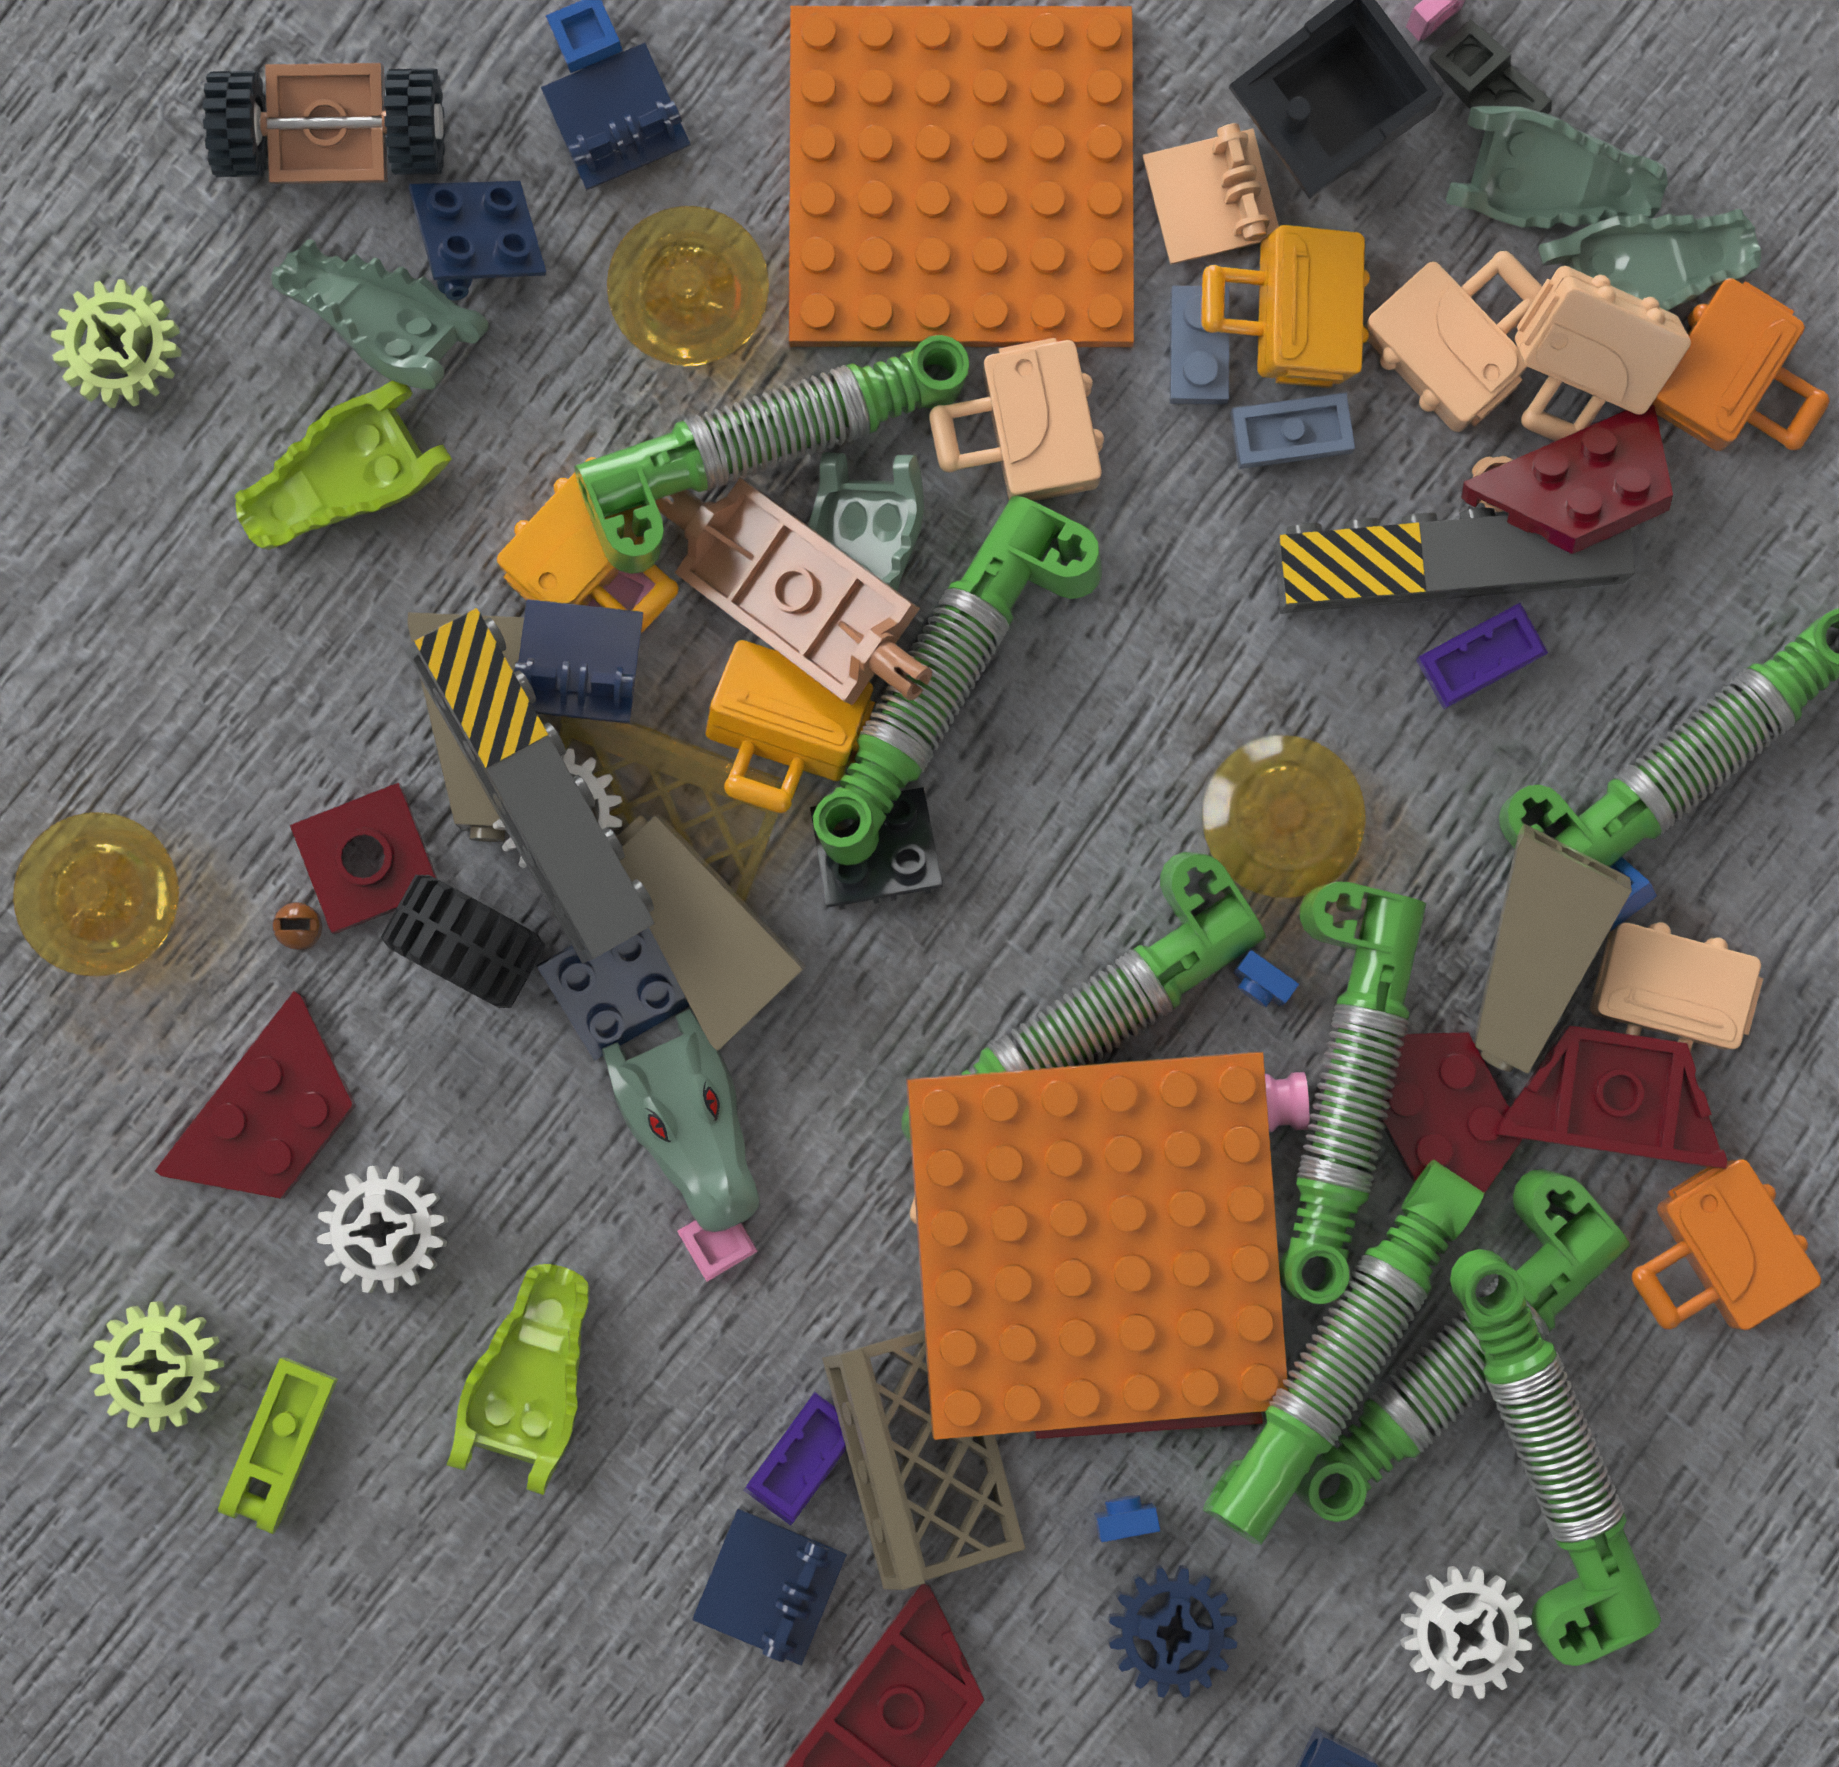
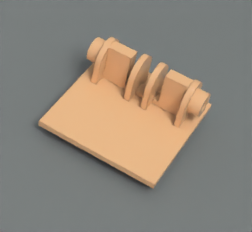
M1228 124L1217 129L1218 137L1142 156L1170 265L1259 244L1263 238L1279 227L1253 128L1240 131L1239 124Z

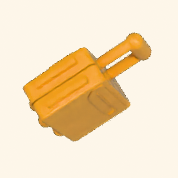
M1281 225L1261 241L1260 271L1220 267L1218 265L1206 267L1202 275L1201 324L1203 329L1209 333L1220 332L1258 336V373L1264 378L1276 379V383L1331 388L1333 384L1343 383L1361 371L1363 344L1369 337L1367 328L1363 326L1364 287L1370 281V274L1364 269V236L1358 232ZM1225 282L1259 285L1258 322L1224 318Z
M590 457V458H588L585 462L590 461V460H593V459H596V458H595V457ZM575 472L569 479L559 478L554 483L553 489L555 494L530 521L521 520L516 523L514 527L516 536L498 554L497 563L505 573L503 578L525 600L588 606L592 599H594L603 608L627 610L603 588L616 578L619 570L610 564L604 554L582 498ZM641 505L605 518L606 520L622 514L625 521L623 538L630 537L634 545L643 543V536L636 537L632 530L633 510L641 508ZM655 564L642 573L656 585L632 610L643 612L641 633L671 603L679 591L677 582L668 577Z
M745 640L736 642L710 704L705 732L708 739L739 749L730 774L724 783L726 794L734 799L776 813H784L792 806V799L803 771L833 781H840L850 764L856 762L854 759L859 748L856 740L860 735V731H863V726H866V721L871 720V713L875 702L871 701L873 685L868 682L855 703L851 705L841 700L777 650ZM753 754L789 766L781 789L744 777Z

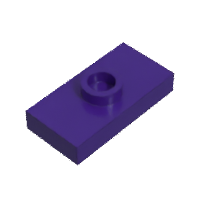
M1518 603L1420 655L1416 661L1443 710L1546 656L1548 651L1521 603Z
M814 1392L743 1489V1491L790 1526L795 1522L846 1450L836 1408Z

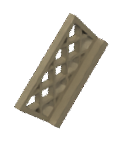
M924 1329L857 1349L822 1357L883 1589L905 1590L924 1584L926 1580L1025 1549L995 1435L977 1436L979 1444L972 1441L974 1436L950 1438L958 1444L944 1471L918 1457L932 1431L931 1411L929 1410L926 1413L904 1400L903 1397L917 1371L928 1377L927 1364L922 1362L926 1354ZM918 1344L913 1356L902 1350V1348ZM889 1353L907 1364L894 1392L876 1383L870 1360L871 1357ZM880 1397L889 1401L885 1409H883ZM898 1407L923 1422L909 1451L893 1442L890 1436L888 1425ZM967 1449L983 1458L986 1466L987 1475L978 1492L953 1478ZM896 1455L904 1459L900 1468ZM913 1465L939 1480L924 1509L908 1500L905 1492L904 1483ZM948 1486L973 1500L959 1530L934 1515ZM991 1490L993 1492L995 1502L988 1499ZM983 1507L999 1516L1005 1537L1004 1542L987 1547L968 1536ZM911 1513L919 1517L916 1525H914ZM930 1523L954 1539L943 1561L925 1566L919 1542ZM964 1544L975 1550L959 1555Z

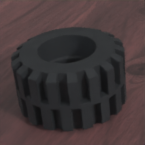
M430 875L414 876L381 935L386 946L392 951L498 1008H512L546 947L542 939L535 932Z

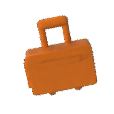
M1728 278L1712 294L1707 304H1699L1689 313L1687 321L1691 327L1688 332L1691 345L1652 404L1655 406L1657 415L1715 451H1722L1737 438L1746 422L1777 440L1787 449L1799 450L1804 446L1828 408L1830 399L1825 391L1817 389L1782 367L1805 329L1804 323L1793 316L1795 311L1746 281L1742 284L1733 278ZM1773 379L1806 398L1787 429L1755 410Z
M1744 1159L1728 1160L1726 1169L1706 1167L1667 1191L1669 1197L1658 1204L1657 1212L1677 1244L1644 1265L1636 1267L1632 1272L1634 1286L1658 1324L1666 1330L1676 1328L1681 1322L1712 1303L1716 1305L1729 1327L1750 1330L1810 1293L1821 1284L1819 1273L1805 1253L1808 1249L1807 1239L1802 1235L1793 1234L1773 1202L1776 1198L1774 1187L1769 1184H1762L1751 1165ZM1686 1257L1706 1290L1676 1308L1656 1274Z

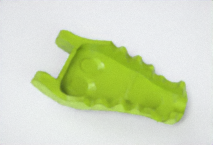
M392 380L372 392L355 397L327 410L319 420L309 425L306 435L301 441L291 444L287 452L275 461L274 469L270 474L265 475L252 486L238 491L235 495L237 519L248 538L257 547L271 550L287 544L307 531L319 529L354 516L377 512L395 505L418 493L432 481L453 459L444 445L435 446L422 454L396 408L412 396L413 393L410 387Z
M540 1264L528 1269L512 1311L497 1329L489 1348L476 1362L465 1382L459 1400L454 1441L446 1464L447 1466L466 1471L472 1459L475 1446L534 1464L528 1475L526 1490L545 1495L551 1477L569 1445L576 1421L578 1408L577 1379L581 1355L580 1332L588 1307L590 1293L588 1282L582 1275L566 1267L554 1264Z

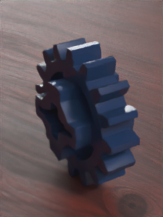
M1162 1565L1155 1566V1581L1147 1583L1143 1577L1136 1574L1133 1576V1580L1138 1591L1133 1596L1122 1591L1117 1593L1116 1597L1125 1607L1123 1614H1109L1108 1622L1117 1628H1121V1634L1109 1638L1108 1643L1110 1649H1125L1126 1654L1117 1662L1121 1672L1130 1670L1133 1667L1138 1669L1134 1679L1136 1687L1141 1689L1152 1679L1156 1681L1155 1686L1158 1697L1165 1698L1170 1684H1177L1183 1698L1190 1697V1682L1197 1679L1207 1689L1212 1686L1210 1676L1207 1673L1212 1666L1225 1672L1229 1668V1665L1220 1655L1221 1650L1235 1649L1238 1642L1233 1637L1224 1634V1628L1236 1624L1237 1619L1234 1613H1220L1219 1608L1228 1600L1223 1590L1215 1592L1210 1596L1206 1593L1211 1583L1209 1576L1203 1574L1195 1583L1189 1582L1187 1566L1180 1565L1175 1578H1168ZM1166 1592L1163 1604L1150 1613L1139 1611L1142 1605L1150 1598ZM1191 1596L1205 1606L1212 1626H1206L1204 1623L1193 1620L1189 1614ZM1177 1611L1179 1623L1183 1629L1187 1630L1186 1636H1176L1173 1645L1169 1647L1168 1653L1166 1640L1157 1629L1159 1625L1169 1626L1171 1618L1175 1617ZM1133 1636H1138L1139 1639L1151 1642L1155 1648L1154 1666L1146 1662L1137 1652ZM1194 1650L1205 1651L1197 1662L1179 1670L1181 1659Z

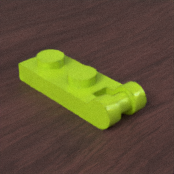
M286 1357L279 1358L218 1507L219 1513L234 1519L240 1514L257 1521L256 1528L270 1534L276 1532L338 1381L337 1378ZM253 1477L272 1485L266 1499L249 1492Z

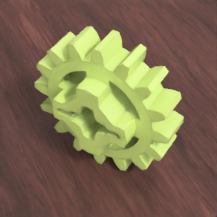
M118 279L114 292L110 293L100 281L94 282V297L87 299L77 291L73 294L75 302L79 306L76 311L59 310L58 315L67 323L66 330L52 331L51 337L58 344L64 346L65 349L53 354V360L60 367H70L62 377L72 388L81 385L80 394L86 400L92 402L101 392L102 401L109 408H115L119 395H124L132 406L139 405L138 391L145 388L149 393L157 396L160 391L154 380L159 375L170 379L174 377L175 373L168 367L166 360L167 358L181 357L182 351L175 343L168 341V339L180 333L179 327L173 320H164L170 313V310L162 300L151 304L153 295L146 287H139L132 296L131 288L125 280ZM114 309H127L122 315L105 313ZM88 326L86 343L81 346L83 333ZM105 329H109L114 336L118 335L121 342L124 344L123 349L129 355L128 359H125L119 352L113 350L109 343L110 339L105 334ZM153 340L151 353L145 362L147 344ZM111 372L128 374L127 377L120 379L105 378Z
M162 1301L150 1302L147 1317H145L143 1311L138 1306L127 1308L126 1315L129 1323L126 1325L117 1319L110 1320L106 1326L114 1336L111 1341L99 1340L94 1343L93 1347L105 1354L104 1362L90 1366V1372L104 1374L105 1383L99 1385L94 1390L96 1396L111 1394L114 1401L110 1404L107 1413L110 1416H114L127 1410L130 1412L127 1427L132 1429L139 1427L145 1418H149L151 1431H162L166 1424V1416H169L171 1422L176 1427L183 1426L188 1423L185 1409L189 1408L196 1413L204 1412L208 1407L201 1398V1393L217 1392L220 1388L217 1382L209 1378L210 1371L224 1367V1361L210 1358L208 1351L220 1342L218 1336L202 1338L199 1333L204 1328L206 1320L203 1317H198L188 1323L185 1322L186 1306L175 1305L168 1316L165 1315ZM143 1330V1333L140 1334V1345L129 1356H121L128 1341L136 1333ZM173 1331L184 1338L192 1354H186L173 1342ZM157 1356L158 1360L167 1361L168 1364H179L180 1368L170 1369L168 1372L159 1374L157 1377L156 1372L147 1371L146 1368L136 1369L134 1365L146 1363L147 1360L154 1359ZM193 1376L187 1391L178 1400L171 1403V1399L174 1398V1387L184 1377ZM122 1379H128L140 1391V1401L130 1394Z

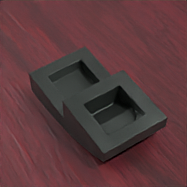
M1471 19L1429 56V62L1469 109L1478 106H1517L1549 114L1552 111V100L1511 65V53Z

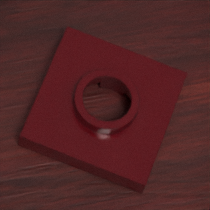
M399 782L290 825L328 927L334 935L395 911L415 875H430L438 879L402 785ZM362 835L377 839L382 845L385 855L383 866L371 877L366 878L355 877L348 873L342 860L343 850L347 843Z

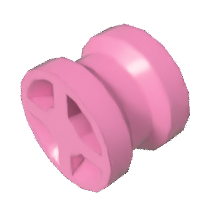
M1305 1072L1291 1073L1286 1079L1276 1080L1270 1074H1265L1269 1132H1274L1278 1126L1290 1125L1295 1130H1309V1095Z

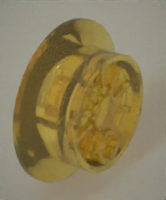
M679 206L661 210L644 218L624 236L610 262L607 276V295L616 324L624 336L637 349L651 358L664 363L696 366L715 362L730 355L752 336L765 313L769 295V277L766 262L758 244L742 225L716 210L698 206Z
M1278 735L1265 737L1237 749L1214 773L1207 787L1202 808L1203 832L1213 858H1216L1226 868L1231 878L1237 884L1257 894L1275 898L1301 897L1307 895L1312 889L1332 883L1339 878L1358 853L1366 823L1362 791L1349 767L1335 753L1323 745L1296 736Z
M90 812L78 814L63 819L49 827L28 848L20 862L15 877L13 889L14 910L25 939L50 964L69 973L82 976L114 975L142 963L166 939L178 910V876L167 849L151 831L141 824L112 813Z

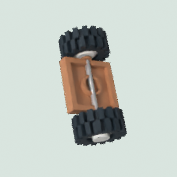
M382 63L265 64L266 95L265 91H263V81L258 71L210 72L206 76L207 83L204 84L206 99H203V110L205 111L203 129H206L205 148L209 150L207 159L209 166H211V172L215 177H263L265 175L264 171L267 169L266 158H268L269 182L272 184L388 182L387 147H389L388 160L391 163V171L394 175L441 174L444 166L443 155H445V127L443 126V118L445 116L444 107H442L443 93L442 89H440L441 80L438 70L435 68L389 69L386 74L387 80H385L384 65Z

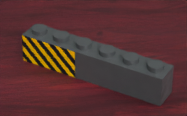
M1494 508L1465 510L1459 513L1460 519L1437 521L1436 513H1417L1402 517V524L1380 526L1378 518H1360L1345 522V529L1322 531V524L1320 523L1296 524L1287 527V534L1279 535L1274 544L1280 614L1624 584L1635 574L1631 528L1571 554L1548 543L1543 536L1537 533H1527L1507 523L1508 515L1495 516Z
M475 608L413 641L405 652L583 964L654 925L655 922L649 913L654 910V905L643 884L638 879L631 882L620 860L624 859L625 855L616 835L608 827L602 829L592 813L591 808L595 806V800L586 782L579 775L572 777L561 756L566 754V750L558 732L550 723L543 725L532 704L536 702V696L528 679L520 670L513 672L502 653L507 648L498 626L491 618L484 620L479 610Z

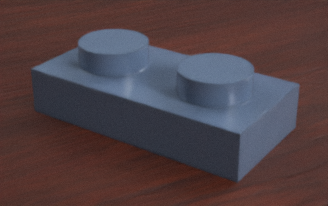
M1172 286L1170 404L1227 405L1229 400V333H1209L1203 329L1201 324L1202 286ZM1225 286L1224 318L1229 319L1230 286Z
M1347 392L1232 408L1230 412L1238 469L1352 454L1355 450Z

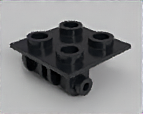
M924 787L901 791L897 801H892L894 805L890 813H884L886 819L878 831L879 841L875 851L868 859L858 864L844 865L832 860L825 853L814 829L827 908L839 906V910H843L845 905L873 900L874 904L880 903L879 898L891 897V901L897 900L896 895L925 891V895L931 894V889L943 887ZM817 806L810 807L812 823ZM844 819L834 827L832 835L840 838L849 837L859 829L860 822L855 819Z

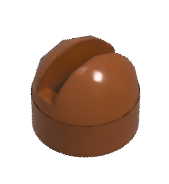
M293 902L283 906L276 913L273 920V932L276 939L282 945L294 950H304L313 946L320 938L322 921L317 911L304 903ZM283 920H310V929L282 930Z

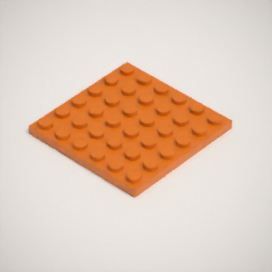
M790 6V347H917L921 341L936 335L952 337L961 343L963 347H1009L1056 338V342L1073 341L1076 347H1133L1132 6Z
M1263 1052L906 1079L931 1425L934 1440L1266 1411L1270 1406L1269 1401H1273V1396H1276L1277 1389L1282 1388L1288 1391V1388L1283 1383V1380L1287 1379Z

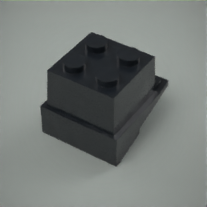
M1334 0L1307 21L1302 29L1229 85L1233 95L1309 199L1435 112L1444 94L1376 0Z

